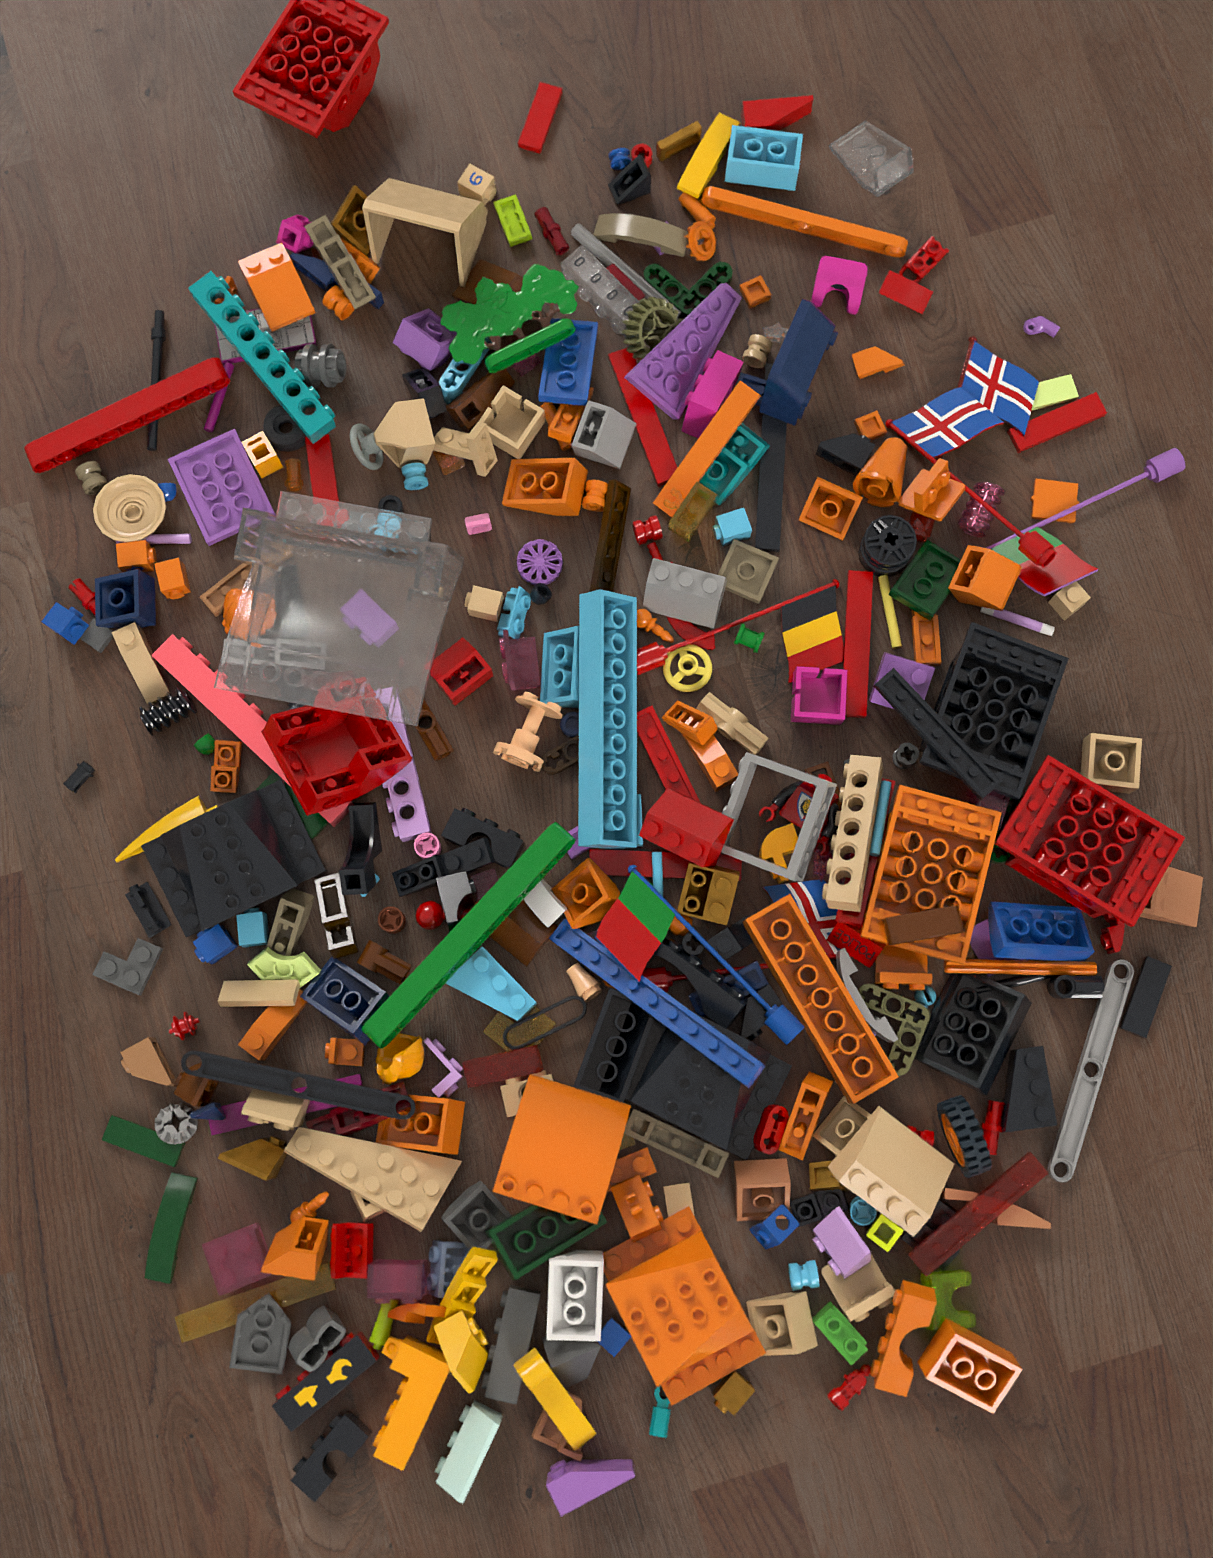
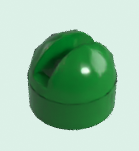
M207 733L193 746L199 753L209 755L215 750V740Z

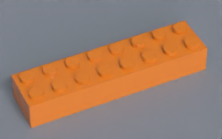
M791 894L745 919L742 922L800 1022L805 1026L804 1029L847 1102L855 1104L898 1078L899 1076Z

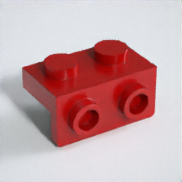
M342 1222L332 1224L330 1235V1269L332 1279L344 1277L372 1278L374 1223Z

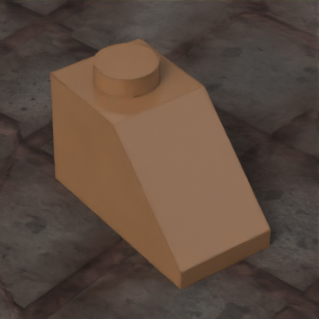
M147 1037L120 1052L123 1057L121 1060L122 1066L128 1074L131 1073L132 1076L166 1086H174L176 1078L156 1038Z

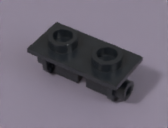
M148 882L140 886L135 884L129 888L130 892L125 894L149 938L172 925Z

